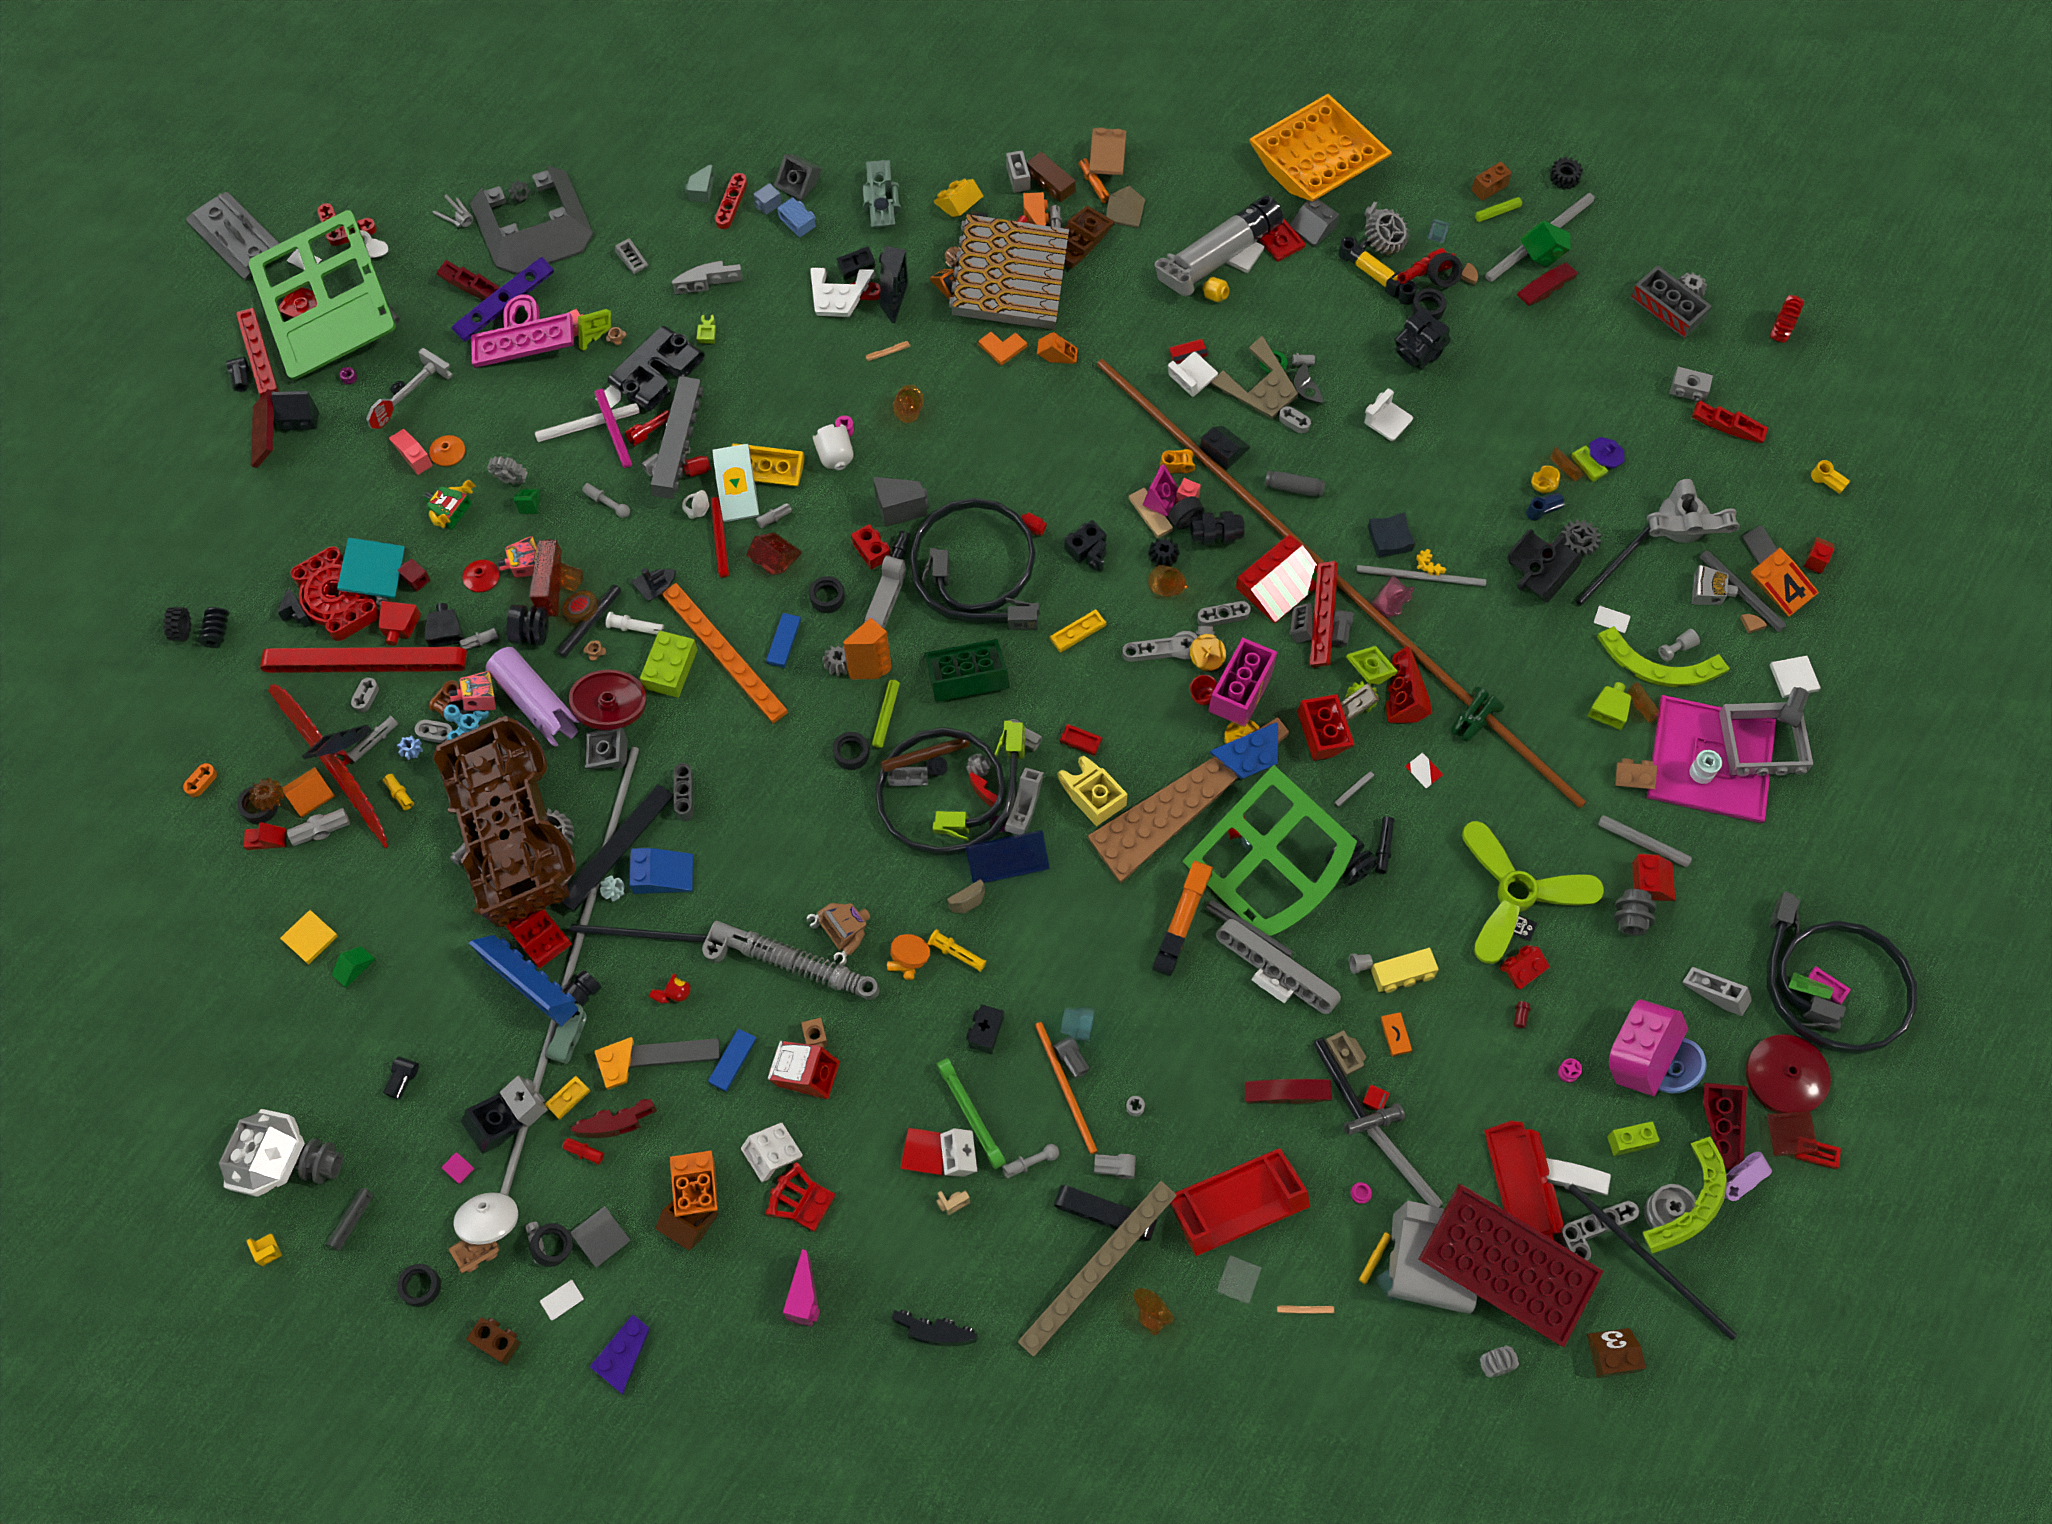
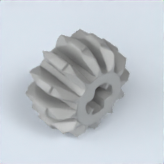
M1686 272L1684 276L1679 278V282L1702 298L1704 296L1707 284L1704 278H1700V275L1697 276L1694 272L1690 275Z
M839 643L836 648L831 645L830 650H825V656L822 658L824 668L829 670L831 675L835 672L838 677L840 672L846 675L848 668L844 647L841 648Z
M1509 1346L1488 1351V1353L1483 1354L1480 1358L1482 1370L1488 1377L1504 1375L1515 1370L1519 1365L1516 1352Z

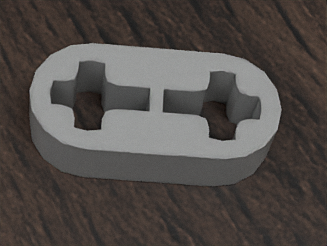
M1286 406L1281 409L1279 414L1281 423L1298 433L1309 431L1311 424L1309 417L1292 407Z
M373 678L363 679L352 697L351 705L358 713L368 711L379 691V686Z

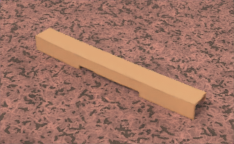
M905 341L882 351L867 354L866 359L871 361L911 346L908 341Z
M1277 1306V1313H1335L1334 1306Z

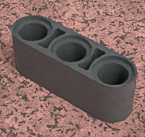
M680 763L674 769V809L678 819L684 822L691 820L694 816V775L687 763ZM682 773H688L684 777L680 776ZM683 790H688L686 794H680ZM688 808L687 811L680 812L681 809Z

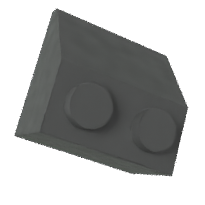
M785 154L774 186L803 200L817 184L822 168L795 154Z
M1319 199L1313 202L1308 200L1302 205L1290 226L1301 238L1316 247L1337 228L1339 214Z

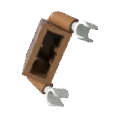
M830 903L819 910L817 915L810 914L807 916L808 922L815 920L814 923L810 924L812 929L819 927L821 924L839 950L843 949L842 953L838 952L834 955L835 961L838 957H843V960L839 963L841 965H845L847 961L846 956L851 955L860 945L865 935V921L870 919L869 912L866 909L857 911L854 905L850 903L845 905Z

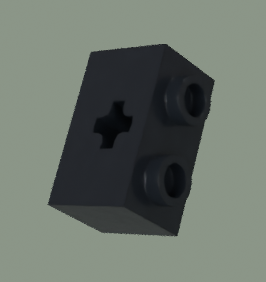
M983 1004L980 1005L979 1010H975L972 1019L975 1022L973 1029L969 1028L966 1040H969L970 1048L989 1054L993 1053L1004 1020L1003 1010ZM984 1026H988V1029H985V1031H981V1029H983Z

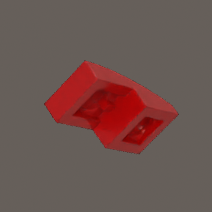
M971 772L969 778L972 788L988 806L992 807L997 800V795L988 790L986 780Z

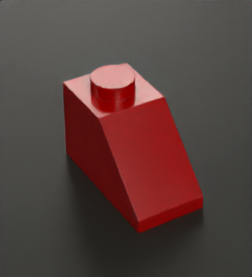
M1816 537L1803 567L1821 574L1829 563L1834 551V544Z

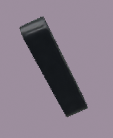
M1060 1185L1053 1204L1060 1210L1117 1230L1134 1211L1133 1209L1067 1185ZM1157 1219L1139 1239L1151 1241Z

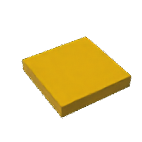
M309 910L280 939L309 965L338 935Z

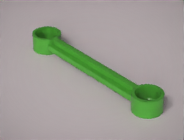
M945 1058L936 1063L940 1074L951 1089L994 1170L1005 1165L1006 1161L1000 1149L995 1145L958 1079L950 1060Z

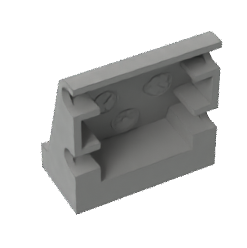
M1407 1201L1393 1214L1391 1240L1395 1241V1247L1390 1253L1389 1279L1393 1280V1285L1388 1292V1296L1462 1313H1472L1476 1305L1477 1295L1418 1260L1445 1209Z

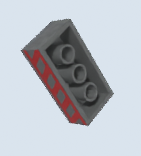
M1658 265L1635 285L1630 297L1683 338L1687 337L1707 318L1712 308L1709 303Z

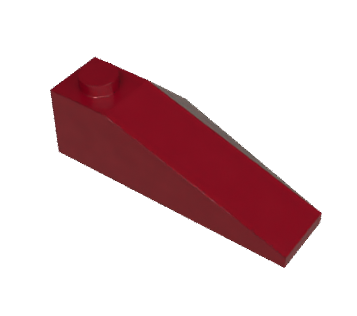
M1704 1083L1703 1106L1712 1138L1723 1159L1725 1169H1732L1744 1161L1747 1086Z

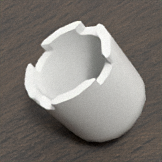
M831 424L818 429V434L812 437L821 463L828 469H844L853 459V449L846 426L841 424L840 427H834Z

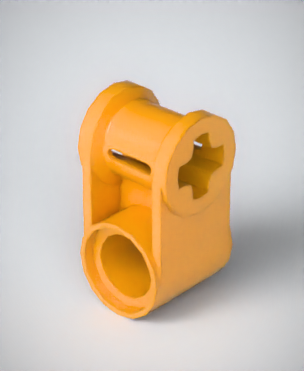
M1189 449L1165 451L1161 456L1160 467L1165 465L1170 474L1193 472L1195 470V464L1192 461L1193 451Z

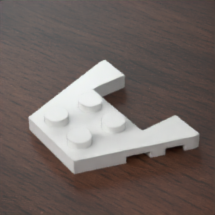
M811 268L816 315L850 317L860 301L859 297L862 292L867 290L869 281L874 279L875 271L859 269L856 284L825 283L827 276L826 268Z

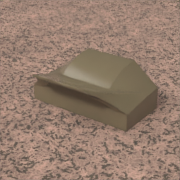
M980 879L948 898L947 904L951 912L966 913L980 905L985 895L984 883Z
M1344 1030L1326 1039L1327 1046L1345 1076L1365 1066L1363 1062L1366 1056L1355 1038L1347 1036Z

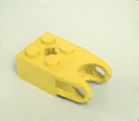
M1081 756L1078 758V763L1083 772L1082 774L1071 775L1061 770L1057 775L1061 785L1072 801L1098 826L1126 806L1127 793L1103 768L1098 767L1087 757Z

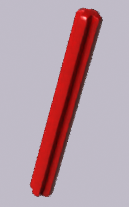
M719 497L711 498L718 574L719 577L723 578L729 576L724 525Z

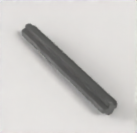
M1211 900L1207 904L1206 909L1225 922L1229 919L1236 920L1291 958L1293 951L1216 901Z

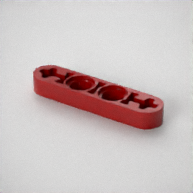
M736 173L732 176L715 216L716 225L720 229H727L731 226L746 190L747 179L742 173ZM733 192L738 193L735 197L730 196ZM727 205L733 206L730 210L724 209Z

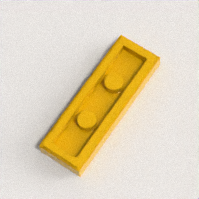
M1095 609L1051 635L1050 640L1061 653L1105 627L1106 621Z

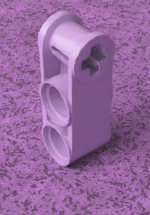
M1754 1152L1748 1155L1744 1161L1726 1174L1727 1188L1724 1199L1727 1198L1730 1201L1739 1200L1745 1193L1752 1190L1761 1180L1772 1173V1169L1761 1152Z

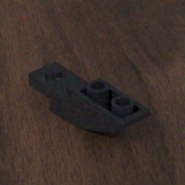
M903 1309L900 1312L894 1310L891 1317L892 1322L910 1329L908 1338L918 1342L937 1346H961L976 1343L978 1340V1335L975 1334L974 1329L963 1326V1328L955 1326L953 1320L945 1317L943 1320L937 1318L935 1326H932V1322L928 1319L921 1317L918 1320L913 1318L912 1313Z

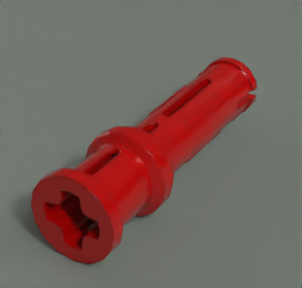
M1424 257L1420 261L1415 262L1411 268L1398 274L1397 279L1399 283L1405 284L1416 276L1421 277L1428 273L1427 270L1431 258Z

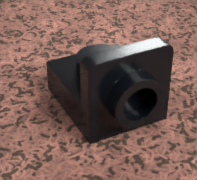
M1101 539L1087 554L1088 566L1100 573L1104 568V561L1102 559L1107 553V543Z

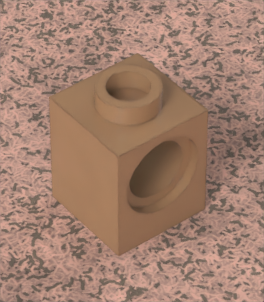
M821 1018L801 1023L806 1044L823 1048L828 1046ZM819 1033L820 1037L818 1039H810L812 1034Z

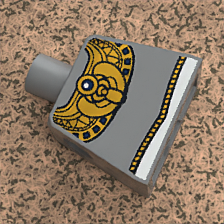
M1699 565L1694 573L1691 604L1722 605L1727 596L1736 597L1738 586L1728 585L1729 575L1727 573Z

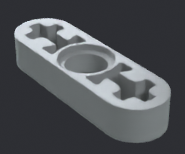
M1244 601L1203 608L1198 612L1197 622L1200 626H1215L1245 620L1249 617L1251 608ZM1239 608H1242V610L1245 611V613H1241V611H1239ZM1227 611L1229 616L1223 618L1219 615V612ZM1203 615L1209 617V620H1205V618H1203Z

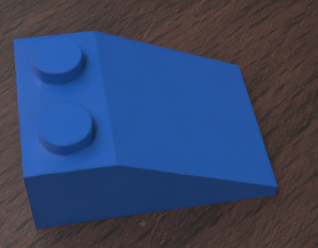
M654 848L631 849L630 887L633 894L693 892L694 855Z

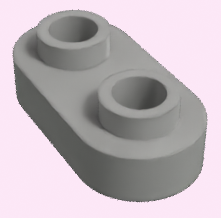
M421 720L415 726V732L420 739L437 743L446 741L449 732L453 731L449 724L431 720Z

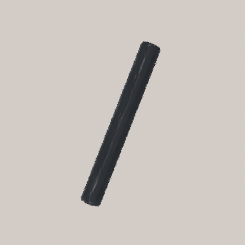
M615 584L611 586L559 647L557 652L560 656L567 657L621 593L620 587Z
M1319 1038L1314 1041V1047L1355 1119L1367 1116L1325 1040Z

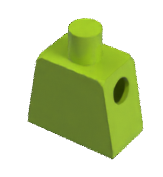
M1616 682L1613 688L1605 686L1587 716L1622 730L1627 721L1631 696L1624 693L1626 686L1620 682Z

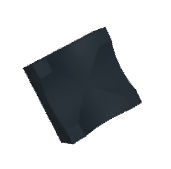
M1405 512L1388 518L1369 519L1367 527L1377 558L1413 551L1415 542L1409 531Z

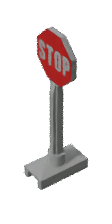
M422 348L419 351V356L422 364L425 365L423 370L395 394L392 399H379L371 406L366 418L371 429L382 428L390 420L394 406L434 372L449 380L453 376L447 370L450 364Z

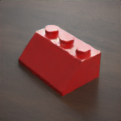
M1338 694L1301 701L1297 714L1313 761L1332 758L1355 745Z

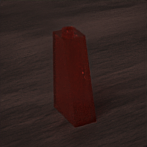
M552 539L538 540L529 597L537 608L539 606L546 607L548 616H558L562 550L557 540Z

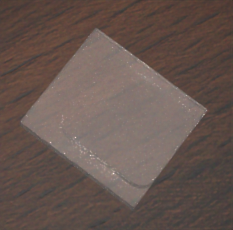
M1229 1255L1217 1292L1249 1305L1261 1267Z

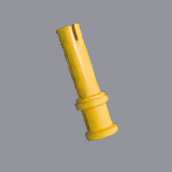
M935 929L929 938L928 945H934L942 950L943 954L949 953L979 972L984 968L986 960L957 945L953 938H947L939 933L938 929Z

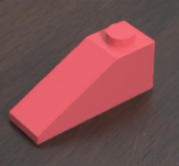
M405 429L389 437V440L417 475L433 466L425 450Z

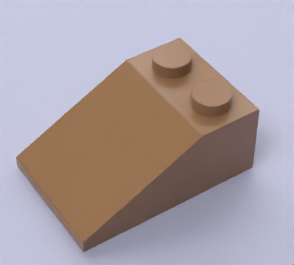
M1093 128L1089 173L1123 175L1126 130Z

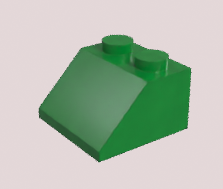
M1545 220L1521 237V242L1533 261L1545 267L1550 266L1570 251V233Z

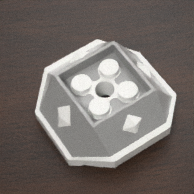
M261 1109L257 1114L239 1120L219 1162L224 1177V1188L258 1197L275 1186L279 1187L287 1183L305 1144L299 1133L295 1118L288 1114Z

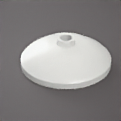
M484 1193L469 1199L458 1209L454 1217L455 1232L460 1239L470 1244L479 1245L495 1242L506 1236L516 1225L518 1220L517 1205L513 1199L504 1194Z

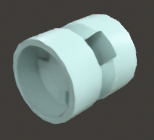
M1712 750L1700 752L1690 766V776L1694 781L1701 784L1711 782L1722 766V759L1718 753Z

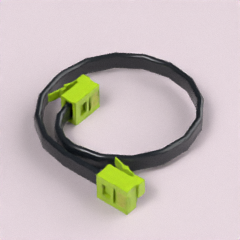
M1004 721L1003 734L999 739L995 755L987 744L971 733L946 727L920 731L899 743L887 759L900 756L904 751L922 740L947 736L971 742L988 755L996 768L999 792L997 800L990 810L975 818H969L966 812L936 811L935 822H933L935 834H948L952 837L969 841L967 837L958 834H969L970 827L981 826L987 823L1001 810L1006 796L1003 768L996 757L1005 742L1006 734V753L1009 759H1011L1010 780L1004 810L987 832L969 843L935 847L912 842L894 829L885 814L883 789L888 771L884 772L881 768L875 787L877 808L891 835L914 851L933 855H952L973 851L993 839L1011 814L1016 795L1018 759H1024L1026 730L1024 724Z

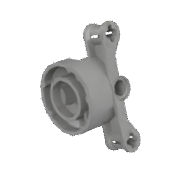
M1683 479L1677 482L1669 498L1663 501L1659 511L1649 514L1646 518L1650 524L1649 533L1651 536H1666L1682 543L1696 541L1704 534L1731 533L1740 528L1739 523L1736 521L1737 512L1735 509L1730 508L1710 514L1707 506L1697 498L1695 486L1691 479Z

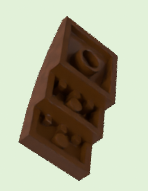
M1086 206L1069 219L1067 226L1064 228L1069 229L1064 265L1073 269L1104 238L1114 225V221L1089 206Z

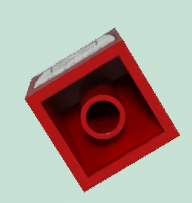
M780 1041L775 1052L772 1067L769 1070L768 1080L781 1088L828 1099L840 1061L821 1046Z

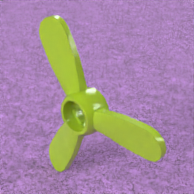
M1472 821L1462 831L1463 840L1479 862L1500 882L1497 896L1501 904L1487 920L1475 943V955L1483 963L1493 964L1504 956L1512 939L1519 912L1533 906L1535 901L1558 905H1592L1597 903L1603 896L1604 888L1601 881L1592 875H1563L1535 880L1527 872L1515 871L1503 847L1484 823ZM1514 882L1524 885L1529 892L1528 897L1523 900L1516 899L1508 892V886Z

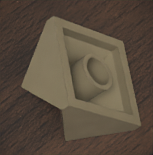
M1127 186L1109 196L1106 217L1114 221V224L1139 228L1145 199L1131 186Z

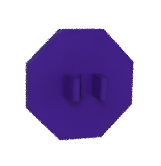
M1599 437L1590 442V456L1599 465L1616 468L1624 463V449L1614 440Z

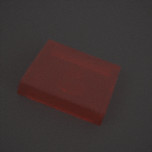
M1810 1111L1767 1114L1774 1156L1818 1153Z

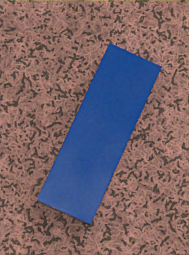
M786 613L782 614L766 660L767 664L785 668L801 617Z
M738 1029L708 1083L727 1092L756 1042V1037Z

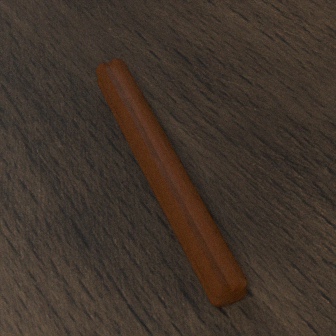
M962 739L943 742L883 760L881 768L884 772L966 748L970 742Z

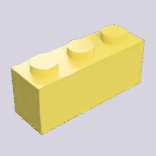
M1427 948L1375 963L1372 966L1371 973L1378 991L1389 993L1403 985L1404 987H1410L1416 984V981H1430L1435 978L1439 969L1431 949Z

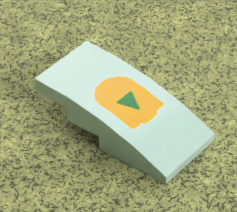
M743 444L712 450L723 522L758 517L759 508L749 445Z

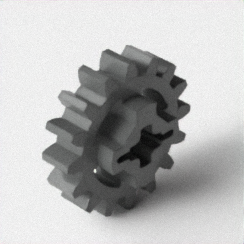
M1576 519L1575 523L1570 521L1568 526L1565 525L1561 533L1566 536L1564 544L1576 553H1581L1582 557L1585 558L1586 554L1591 556L1594 551H1597L1601 543V533H1596L1598 527L1592 528V522L1586 524V520H1583L1580 523Z

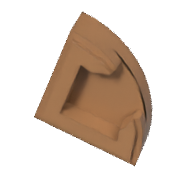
M1467 263L1460 279L1476 285L1478 279L1477 270L1473 265Z
M1744 614L1740 617L1748 634L1765 629L1767 626L1758 616Z

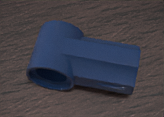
M1558 493L1543 498L1535 497L1531 500L1526 510V515L1531 520H1539L1542 515L1563 508L1565 505L1564 498Z

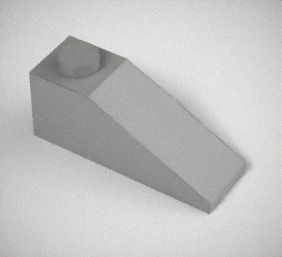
M1694 967L1691 968L1683 981L1685 986L1722 1009L1740 1016L1744 1014L1752 1001L1748 987Z

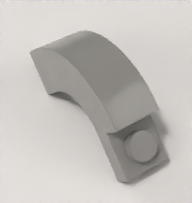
M1029 768L1024 769L1020 777L1012 812L1005 825V831L1023 836L1025 831L1028 830L1037 804L1043 772Z

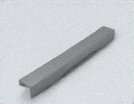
M1370 771L1335 801L1338 807L1370 781L1374 774Z

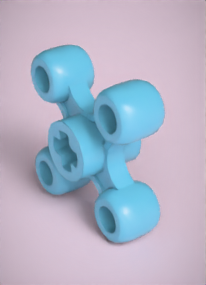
M456 705L446 706L444 718L458 725L457 730L449 732L447 740L456 738L464 732L477 729L479 721L487 719L490 710H474L473 714L463 715L459 712V708Z

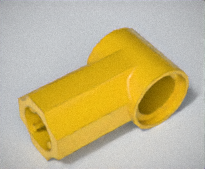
M1827 460L1820 461L1811 472L1813 481L1825 483L1839 494L1850 482V480L1835 471L1833 464Z

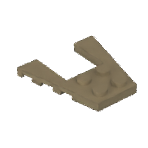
M1261 336L1249 347V351L1272 371L1248 393L1224 370L1211 381V385L1218 387L1222 392L1236 397L1238 401L1252 406L1253 409L1273 419L1280 413L1283 407L1289 405L1298 396V392L1267 342Z

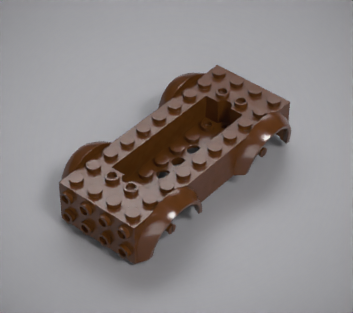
M504 716L437 745L433 759L440 772L449 799L450 808H447L448 812L457 815L467 852L462 857L461 862L475 897L477 909L473 908L474 913L477 916L485 917L497 927H503L513 920L525 918L534 911H541L548 905L560 903L565 898L570 897L567 883L576 871L575 856L563 834L548 821L538 782L547 770V762L543 749L534 735L517 720ZM494 797H500L499 805L491 806V800ZM503 813L502 819L495 821L496 816ZM508 830L510 832L509 837L506 840H501V832Z

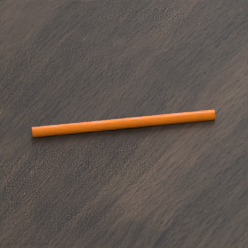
M1042 1022L1035 1024L1037 1032L1089 1153L1094 1154L1098 1150Z

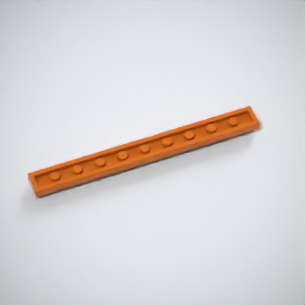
M677 583L662 593V597L772 724L788 713L783 704Z

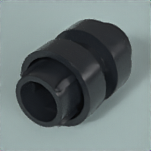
M1221 511L1219 517H1214L1213 512L1200 513V517H1193L1190 521L1191 539L1194 542H1201L1202 546L1214 545L1215 539H1221L1222 544H1234L1235 540L1244 537L1245 526L1243 516L1240 514L1234 515L1233 511Z

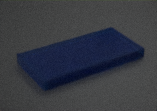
M1042 830L965 846L972 883L980 879L985 883L1050 869Z

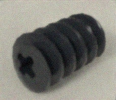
M208 607L204 611L201 636L199 637L201 645L208 648H219L221 646L219 643L224 642L223 636L226 634L224 630L227 629L225 623L228 622L229 611L219 607Z

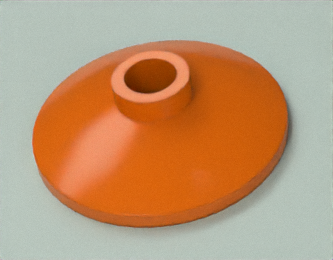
M442 436L431 444L429 455L431 460L439 466H452L464 457L465 445L456 436Z

